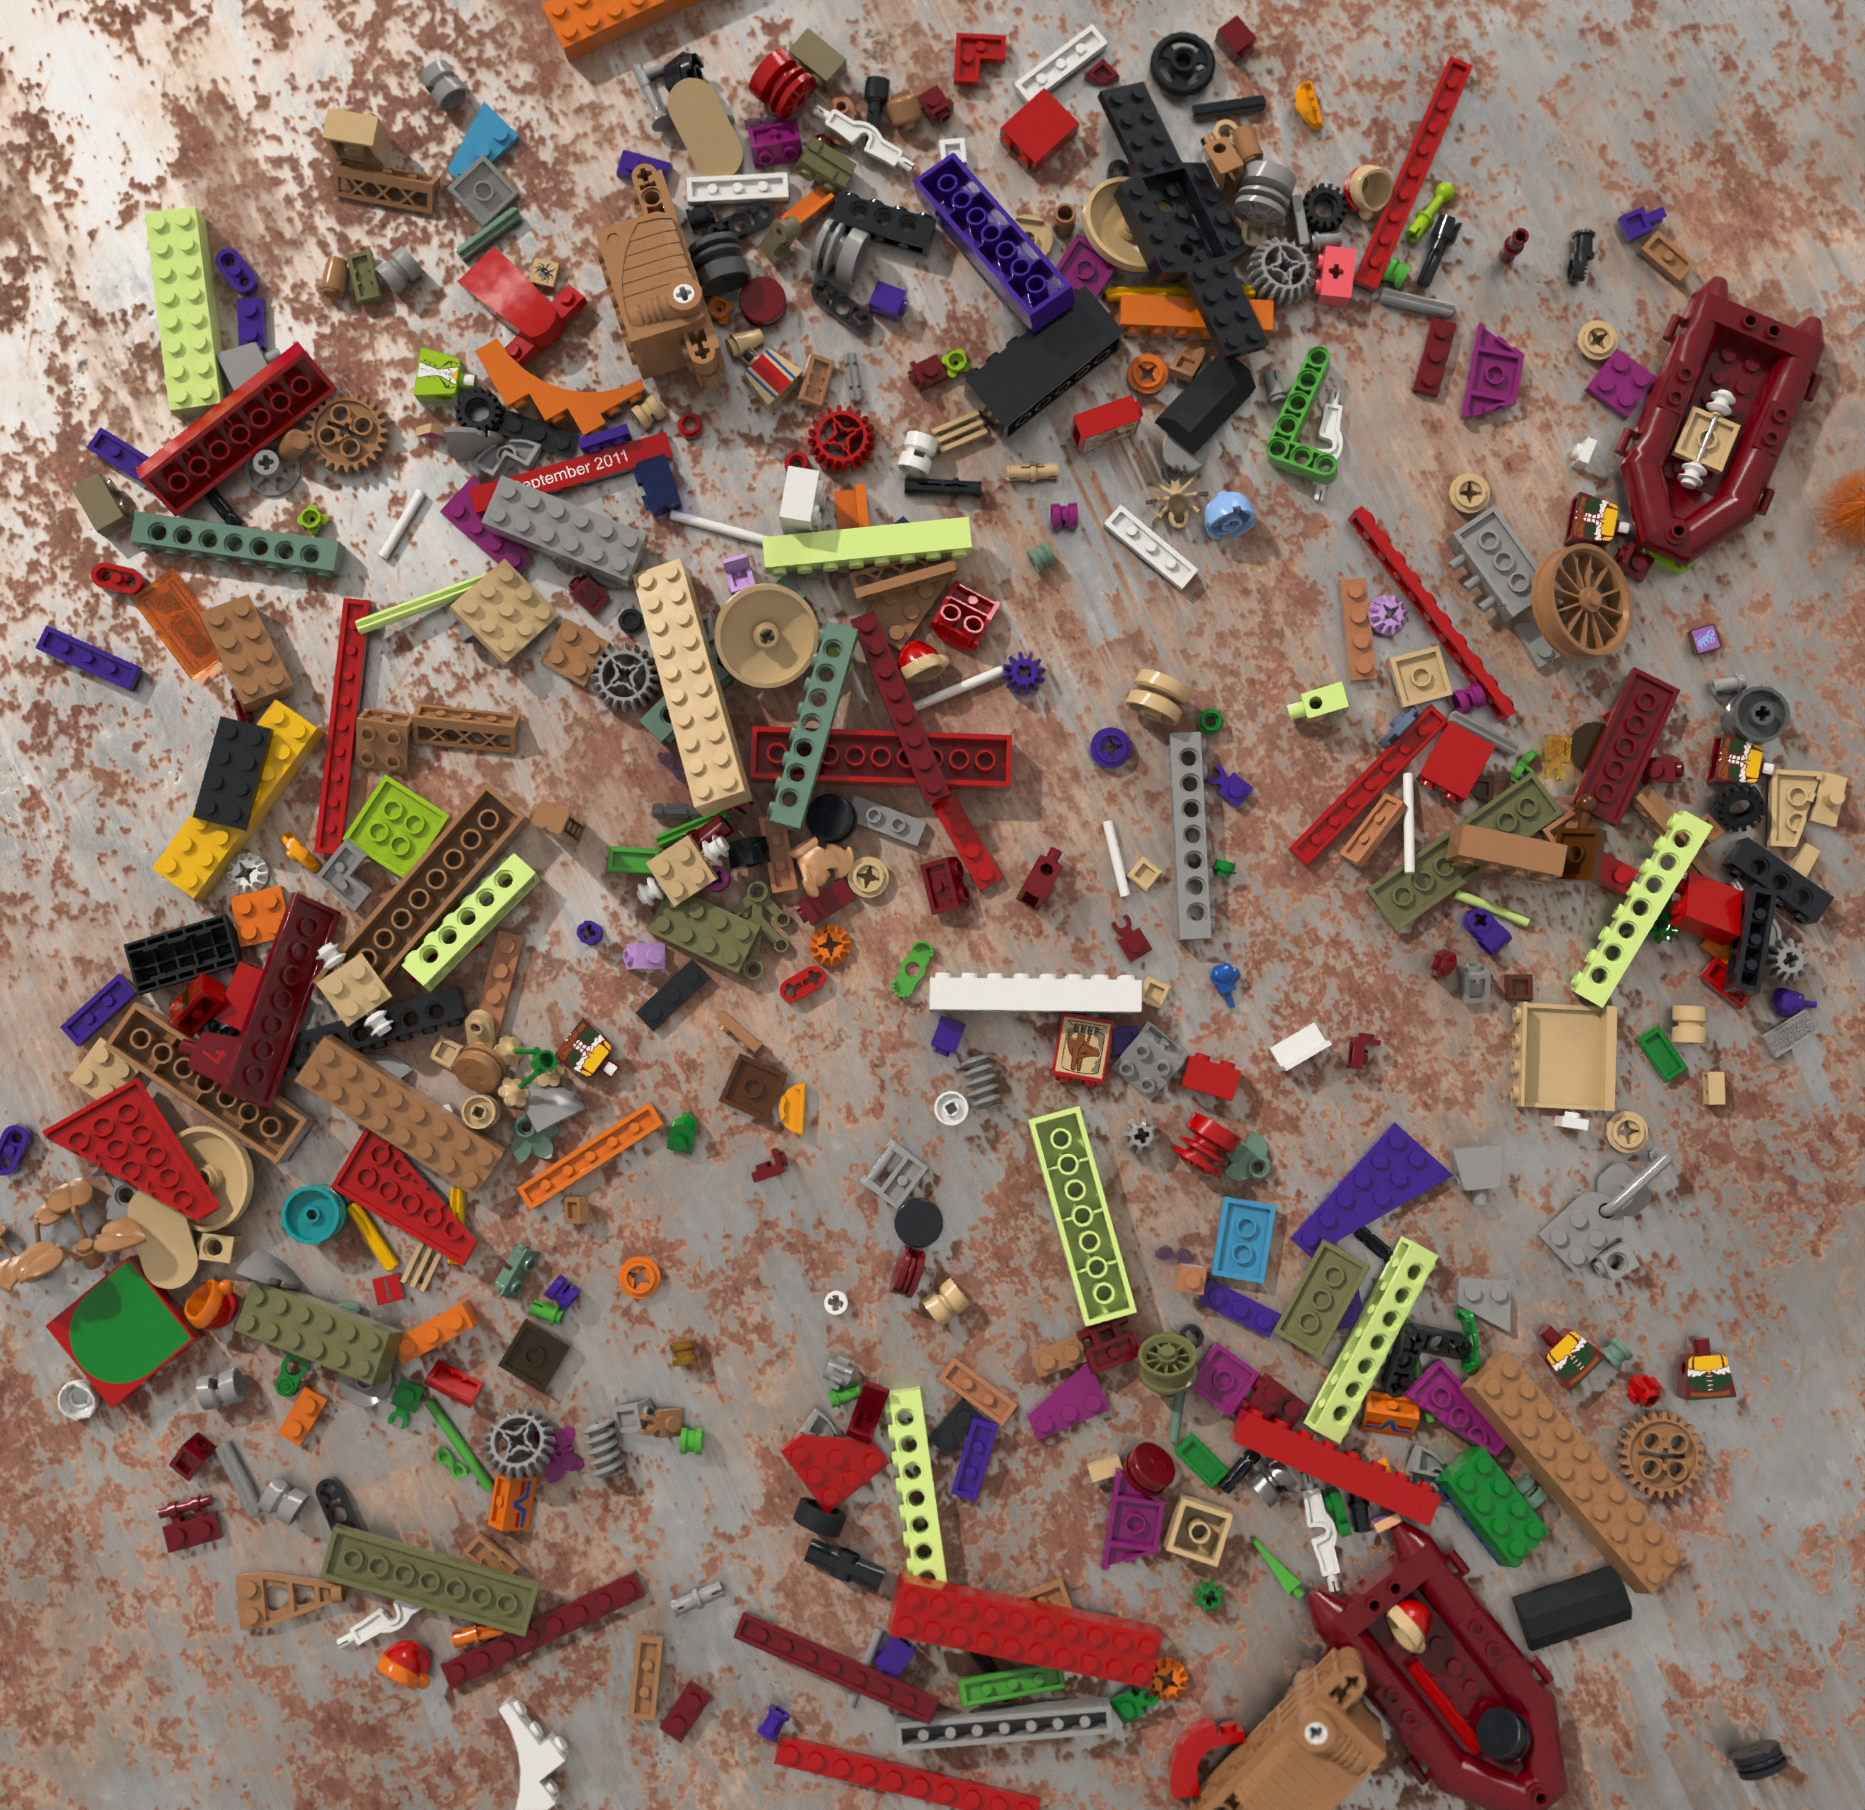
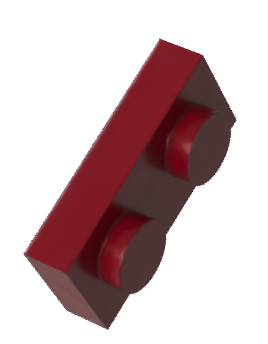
M690 1680L660 1724L659 1729L679 1743H682L710 1701L712 1694Z

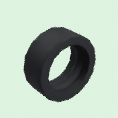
M801 1497L793 1520L812 1532L836 1538L840 1536L847 1515L838 1508H834L830 1513H827L816 1499Z

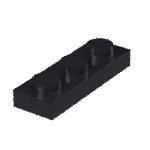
M507 410L499 431L500 435L509 440L523 439L536 442L542 446L541 451L565 460L573 459L579 444L578 438H580L579 435Z
M691 959L635 1013L655 1032L710 977Z

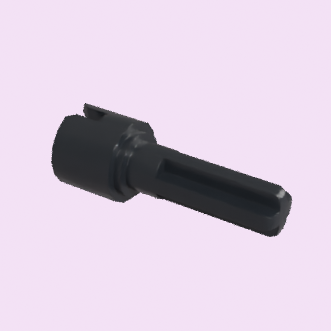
M869 76L866 79L864 101L868 104L867 123L873 125L881 134L883 106L889 101L890 80L881 76ZM865 136L864 148L869 139L867 136Z
M1449 215L1438 216L1430 235L1433 243L1417 278V285L1424 288L1430 287L1446 248L1454 244L1462 226L1461 222L1455 224L1456 220L1454 217Z

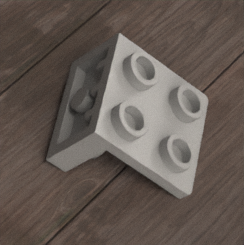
M1147 1021L1136 1038L1114 1062L1111 1068L1146 1097L1153 1099L1182 1066L1188 1052L1151 1022Z

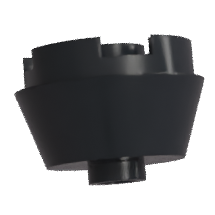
M681 52L664 66V84L669 93L676 83L685 78H698L704 81L701 69L705 67L697 53Z

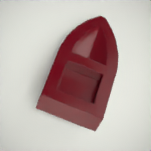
M1439 950L1436 954H1433L1429 964V969H1432L1430 976L1440 979L1448 977L1456 966V954L1447 950Z

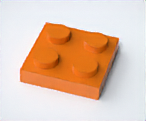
M284 886L230 897L240 948L273 942L287 907Z

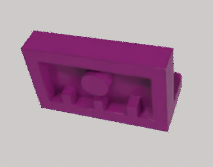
M797 119L747 128L755 168L800 159L803 149Z

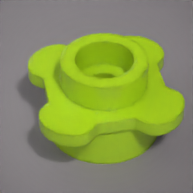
M956 349L942 357V364L946 365L948 369L947 374L951 378H955L959 373L968 372L971 369V364L966 361L963 349Z
M309 505L298 516L297 523L300 526L306 527L310 535L318 534V529L328 523V516L321 514L316 505Z

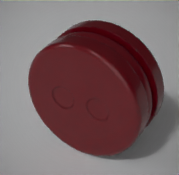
M756 277L748 281L741 289L739 305L744 319L750 325L760 329H768L776 326L783 320L787 311L785 292L777 281L769 277Z
M904 1246L901 1249L890 1281L889 1290L891 1293L903 1295V1297L909 1299L913 1297L924 1269L926 1258L924 1251L915 1250L909 1246Z
M1143 1442L1137 1445L1124 1459L1123 1471L1128 1483L1137 1492L1145 1496L1159 1495L1175 1478V1466L1171 1457L1163 1448L1154 1443Z

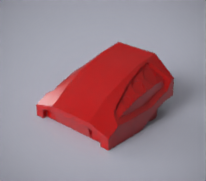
M955 580L932 620L930 627L941 640L961 650H976L1001 603L998 601L994 602L961 585L960 581Z

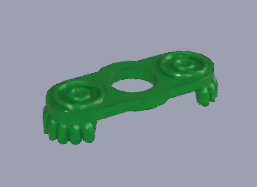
M1461 1309L1456 1311V1319L1463 1320L1465 1337L1470 1341L1471 1334L1473 1339L1471 1353L1467 1358L1462 1359L1461 1362L1463 1363L1462 1366L1465 1373H1472L1479 1370L1481 1366L1476 1321L1471 1310Z
M290 1352L281 1363V1372L275 1385L279 1395L291 1397L299 1392L297 1388L301 1378L307 1373L309 1360ZM291 1360H297L301 1364V1371L297 1375H292L287 1370V1365Z

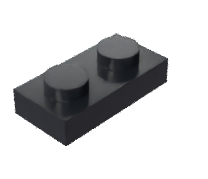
M961 1398L927 1438L948 1457L969 1432L974 1415L982 1417V1414L964 1398Z

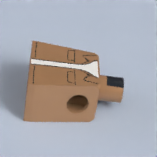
M1213 133L1206 134L1200 140L1203 146L1201 163L1207 164L1224 199L1238 193L1241 188L1244 164L1228 137L1224 136L1216 139Z

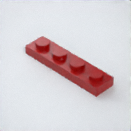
M950 789V798L934 803L931 806L980 892L1000 881L1002 877L955 793Z

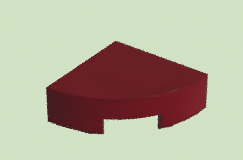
M1103 58L1085 73L1084 79L1093 85L1109 86L1119 81L1120 75Z

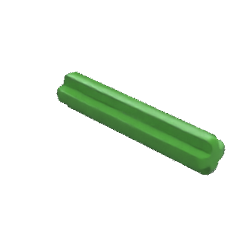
M725 809L705 817L702 816L657 835L656 840L659 847L664 849L675 844L685 833L692 829L698 830L719 813L729 822L730 817L727 810Z

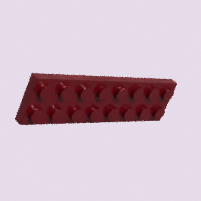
M297 892L291 893L219 1092L265 1109H271L315 987L312 981L320 973L324 961L323 959H316L320 955L317 950L331 942L341 912Z

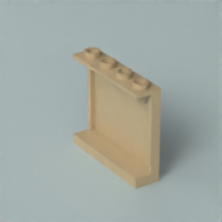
M1516 1002V1007L1513 1008L1512 1020L1516 1023V1030L1511 1040L1512 1048L1515 1049V1059L1511 1061V1074L1514 1075V1085L1510 1088V1099L1513 1101V1106L1615 1111L1617 1006H1604L1602 1008L1600 1006Z

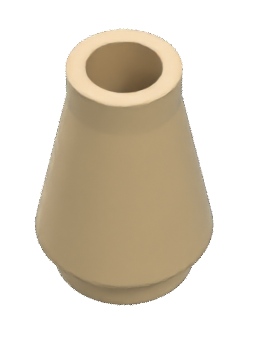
M759 328L730 334L729 338L725 339L726 348L732 358H741L748 349H754L765 342Z

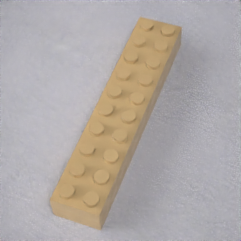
M679 558L633 574L632 577L694 808L705 817L752 801L688 568Z

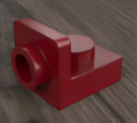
M938 85L918 96L921 110L932 126L938 122L944 123L952 116L954 103L951 98L947 100Z
M937 354L918 363H915L914 360L909 362L910 371L907 372L911 384L913 386L917 385L920 392L948 379V375Z
M1632 541L1627 546L1622 545L1614 559L1617 560L1616 563L1625 576L1641 583L1644 581L1655 559L1635 548L1637 543Z
M584 574L581 577L577 575L568 584L570 589L566 592L592 616L610 598L589 576Z
M1358 1033V1037H1350L1346 1068L1362 1070L1363 1065H1366L1368 1060V1050L1365 1049V1045L1381 1046V1040H1375L1374 1034Z
M778 1147L771 1149L775 1165H771V1162L768 1161L755 1166L757 1171L751 1173L754 1183L786 1172L785 1167L788 1166V1161L784 1151L779 1152Z
M197 1432L181 1446L169 1466L189 1482L196 1476L205 1461L215 1453L217 1447Z

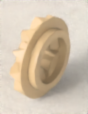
M1594 320L1586 323L1580 329L1576 344L1580 348V353L1587 356L1588 360L1594 359L1599 362L1602 359L1609 358L1616 350L1618 336L1610 324L1601 320ZM1604 336L1600 346L1598 344L1590 346L1593 337L1596 339Z
M1465 473L1458 476L1451 483L1448 495L1451 499V505H1454L1458 512H1465L1469 515L1479 512L1487 505L1490 498V489L1487 482L1481 476ZM1468 486L1471 493L1477 494L1470 499V502L1467 500V496L1461 494L1467 490Z
M875 857L859 858L853 863L848 872L850 888L854 893L863 898L878 896L884 892L889 882L887 867L881 860ZM872 867V876L879 879V881H870L867 888H865V880L857 876V874H866L869 868Z
M1622 1111L1614 1114L1610 1121L1606 1123L1607 1131L1605 1135L1609 1140V1144L1619 1152H1636L1645 1145L1648 1139L1647 1124L1637 1113ZM1625 1124L1628 1129L1636 1130V1132L1628 1135L1627 1140L1624 1135L1617 1134V1132L1624 1129Z

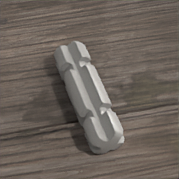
M853 352L843 355L844 367H846L845 373L848 390H850V402L860 403L864 398L861 389L859 367L857 366V355Z

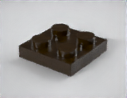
M525 1319L498 1366L539 1391L545 1392L572 1345L531 1320Z

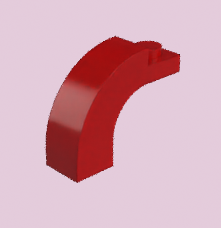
M1209 1717L1192 1724L1180 1735L1173 1746L1168 1764L1170 1789L1174 1799L1200 1795L1197 1778L1200 1760L1209 1750L1215 1747L1246 1742L1244 1730L1240 1723L1226 1721L1221 1723L1219 1727H1216L1213 1718Z

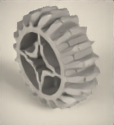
M1275 237L1271 241L1267 239L1255 248L1254 253L1249 258V265L1246 271L1250 273L1248 281L1254 282L1252 289L1260 291L1258 297L1264 295L1267 297V300H1274L1276 306L1282 302L1287 306L1291 302L1295 304L1302 297L1306 296L1309 292L1308 290L1313 285V278L1316 272L1312 270L1314 262L1308 261L1310 254L1302 252L1304 246L1298 248L1295 246V240L1288 243L1286 237L1280 241ZM1270 258L1271 263L1266 267L1265 260ZM1296 276L1297 282L1292 285L1291 280Z
M624 643L623 650L620 649L618 644H615L614 653H611L607 648L604 650L607 655L605 659L600 655L597 657L599 662L602 663L601 666L597 664L592 666L595 671L599 672L591 675L592 680L599 681L592 685V689L600 690L596 697L599 700L605 698L603 704L606 707L612 704V709L617 711L620 705H622V711L627 713L629 705H631L634 712L638 711L637 703L640 702L643 707H646L647 703L644 700L646 697L650 700L655 699L650 691H659L660 689L659 686L653 684V682L660 681L659 675H655L658 672L657 666L653 665L655 659L653 656L647 658L649 652L646 649L639 653L640 647L636 644L631 651L628 643ZM633 659L640 663L625 667L619 661ZM613 666L615 676L610 680V684L606 685L607 673L610 667ZM619 669H622L624 674L627 673L633 687H630L628 682L625 683ZM646 670L644 686L639 690L636 685L637 679L642 675L641 672ZM628 689L633 695L619 697L613 695L612 692Z
M516 1407L515 1414L512 1415L509 1410H506V1418L502 1419L501 1416L496 1415L498 1424L490 1423L488 1425L492 1433L484 1434L485 1440L490 1441L482 1445L483 1450L488 1451L484 1458L486 1461H491L489 1464L491 1470L497 1468L496 1473L500 1477L506 1473V1478L512 1480L516 1473L517 1479L522 1481L523 1473H527L529 1478H532L533 1469L536 1468L538 1472L543 1471L540 1465L541 1462L545 1464L550 1463V1459L546 1454L551 1455L555 1452L554 1448L549 1446L556 1443L555 1437L550 1436L554 1433V1429L552 1426H548L549 1421L547 1418L541 1419L542 1415L539 1411L532 1415L531 1408L527 1407L524 1414H522L520 1407ZM516 1425H522L517 1431L512 1432L508 1430ZM534 1429H537L540 1433L538 1449L534 1448L530 1443ZM501 1438L508 1444L504 1459L499 1456L498 1451ZM512 1440L515 1442H521L523 1440L526 1447L520 1445L515 1446ZM521 1456L531 1457L530 1459L521 1463H512L516 1462L517 1459Z

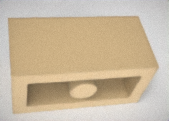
M1808 843L1801 844L1789 866L1807 877L1821 851Z
M1702 1072L1703 1104L1726 1105L1724 1072Z
M1118 1454L1086 1464L1093 1483L1114 1476L1115 1468L1123 1470Z

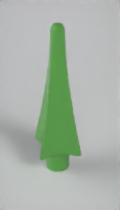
M1252 1537L1251 1542L1264 1557L1285 1593L1288 1595L1291 1592L1296 1600L1302 1597L1304 1591L1299 1587L1301 1584L1300 1580L1287 1570L1256 1537Z

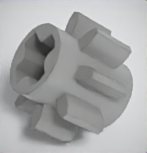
M839 1355L836 1361L829 1359L822 1376L828 1379L826 1386L838 1390L840 1385L847 1387L854 1368L848 1366L849 1359Z

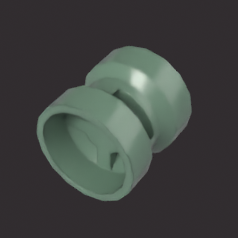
M1529 1472L1521 1474L1512 1482L1532 1509L1538 1507L1547 1497V1492L1541 1486L1535 1484V1478Z

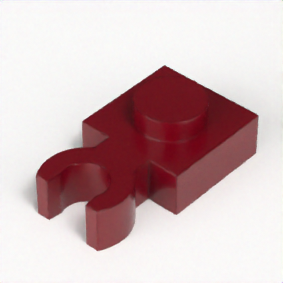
M1125 914L1123 916L1126 922L1124 928H1119L1115 921L1111 923V927L1116 933L1122 935V938L1116 942L1129 963L1153 949L1140 928L1134 931L1131 929V919Z

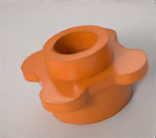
M719 296L711 297L708 305L710 318L718 321L720 325L728 323V315L734 309L733 303Z

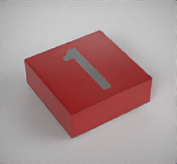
M400 1273L372 1279L377 1305L405 1299L403 1284L400 1282Z

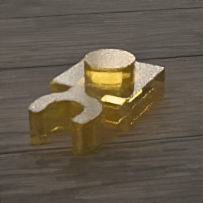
M1552 734L1544 735L1541 761H1548V766L1543 771L1544 779L1550 778L1551 770H1555L1558 773L1557 781L1565 778V769L1562 763L1567 764L1570 762L1572 737Z

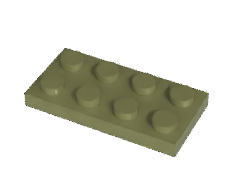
M664 894V899L661 900L647 931L733 972L741 974L762 927L694 895L674 907L667 895Z
M1323 1239L1273 1332L1320 1359L1371 1265Z

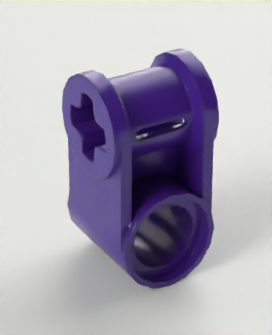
M1472 909L1463 915L1462 923L1464 928L1491 957H1494L1512 940L1510 933L1486 909ZM1474 916H1480V919L1478 920L1480 925L1474 924V922L1476 921V918Z

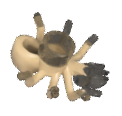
M1177 464L1175 465L1174 472L1169 465L1167 468L1168 477L1165 476L1164 468H1160L1162 478L1171 485L1170 489L1151 480L1148 481V485L1170 494L1169 496L1155 497L1145 501L1147 505L1167 501V505L1153 520L1152 524L1154 526L1168 510L1169 522L1177 529H1182L1189 523L1190 514L1187 508H1190L1204 518V512L1189 503L1187 498L1205 497L1209 495V492L1196 491L1183 494L1188 487L1202 477L1201 473L1191 478L1181 488L1179 484L1187 474L1186 465H1183L1182 475L1181 469Z

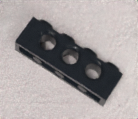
M838 192L831 218L836 220V227L841 222L846 225V235L849 234L852 228H857L870 233L871 242L928 257L936 231V219H933L929 214L912 213L902 206H887L877 199H862L852 192ZM858 212H862L866 215L862 219H857L854 217V215ZM882 219L890 221L886 226L878 224ZM905 226H911L914 228V230L909 233L904 232L902 229Z
M1749 837L1738 840L1721 864L1728 869L1727 873L1738 880H1744L1749 884L1748 887L1756 886L1778 891L1775 907L1781 910L1785 909L1792 914L1791 918L1802 925L1817 923L1834 899L1832 895ZM1752 862L1758 866L1757 874L1751 870ZM1774 877L1779 880L1780 886L1778 889L1773 886L1772 881ZM1795 892L1801 897L1800 904H1797L1794 900Z
M1750 886L1742 890L1740 937L1731 942L1723 988L1724 992L1746 997L1761 993L1778 891Z

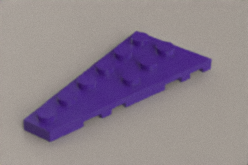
M1392 1122L1289 1238L1311 1257L1316 1253L1323 1239L1333 1244L1452 1177L1453 1174L1399 1125Z

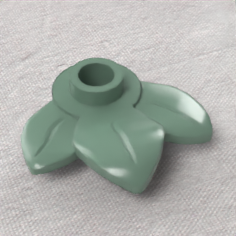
M520 1115L514 1122L513 1128L516 1135L511 1143L516 1159L523 1163L531 1153L541 1158L550 1159L554 1150L551 1137L560 1132L558 1125L555 1124L538 1134L528 1115ZM525 1122H529L532 1125L529 1132L523 1129Z
M1251 1131L1246 1143L1240 1142L1234 1154L1226 1152L1228 1159L1232 1163L1226 1168L1225 1173L1231 1179L1236 1181H1243L1248 1178L1262 1180L1270 1174L1271 1163L1266 1157L1268 1146L1262 1136ZM1255 1162H1260L1262 1165V1169L1259 1172L1253 1170Z

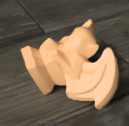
M816 837L801 842L787 852L790 857L797 859V865L804 879L802 881L803 886L811 898L819 896L817 887L824 885L831 877L828 869H834V879L839 880L848 874L854 859L850 847L844 850L830 843L823 849L818 846Z

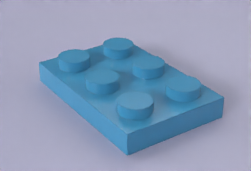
M1223 1196L1210 1274L1264 1284L1276 1205Z

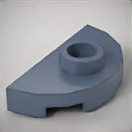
M1413 706L1404 716L1399 713L1389 723L1392 728L1378 743L1384 749L1388 748L1416 720L1420 712Z

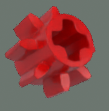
M1638 1374L1629 1380L1627 1387L1629 1393L1627 1396L1634 1405L1639 1404L1646 1408L1651 1407L1660 1399L1659 1394L1661 1392L1659 1388L1661 1385L1654 1376L1649 1378L1648 1375Z

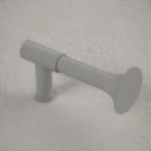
M665 61L647 70H644L641 63H636L632 66V71L653 110L655 121L652 124V129L655 132L666 131L674 125L670 115L662 109L649 80L664 73V66L667 64Z

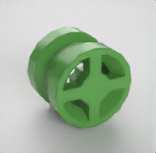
M1394 256L1382 280L1393 282L1394 287L1399 289L1412 266L1400 263L1399 258Z
M682 1427L680 1455H686L688 1452L702 1455L704 1429L689 1430L687 1427Z

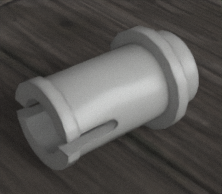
M1340 230L1320 234L1313 232L1312 235H1309L1310 243L1308 246L1311 251L1320 252L1326 245L1335 247L1342 245Z
M1278 369L1274 370L1275 374L1273 370H1270L1263 375L1269 392L1267 398L1273 405L1286 401L1288 394L1283 388Z
M1736 673L1733 677L1712 679L1710 683L1713 696L1731 692L1739 694L1747 688L1746 678L1744 675Z

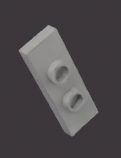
M854 795L851 803L857 812L858 825L918 847L927 822Z

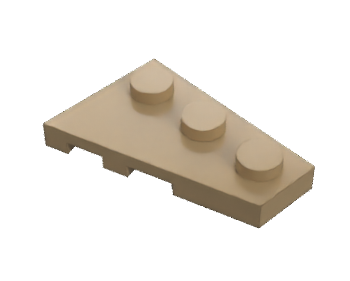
M1773 770L1771 777L1768 778L1767 847H1797L1807 820L1808 809L1814 801L1817 784L1822 779L1824 772Z

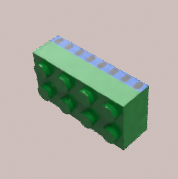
M1483 1446L1467 1447L1433 1480L1500 1567L1515 1568L1550 1533Z

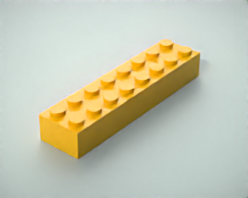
M276 699L256 724L274 730L247 831L194 818L193 811L152 867L155 872L194 899L205 901L228 869L229 862L239 854L326 734Z

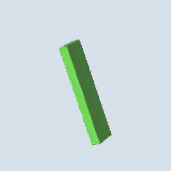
M1037 1665L957 1678L962 1708L1066 1689L1063 1671Z

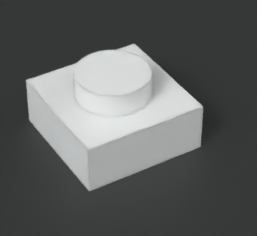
M964 138L939 140L941 160L954 152L967 166Z
M1587 437L1581 444H1576L1571 454V457L1574 458L1571 465L1572 468L1581 471L1589 463L1597 440Z
M1565 1111L1564 1116H1555L1554 1126L1588 1130L1589 1120L1580 1119V1113Z

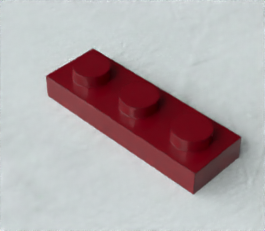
M1432 317L1430 320L1412 392L1433 398L1438 396L1457 323Z

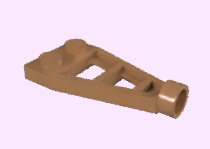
M270 1571L240 1573L236 1576L240 1630L266 1628L329 1604L345 1603L347 1600V1585L330 1580ZM268 1587L285 1588L288 1591V1605L275 1611L270 1610L268 1606ZM296 1587H312L315 1600L305 1604H297Z

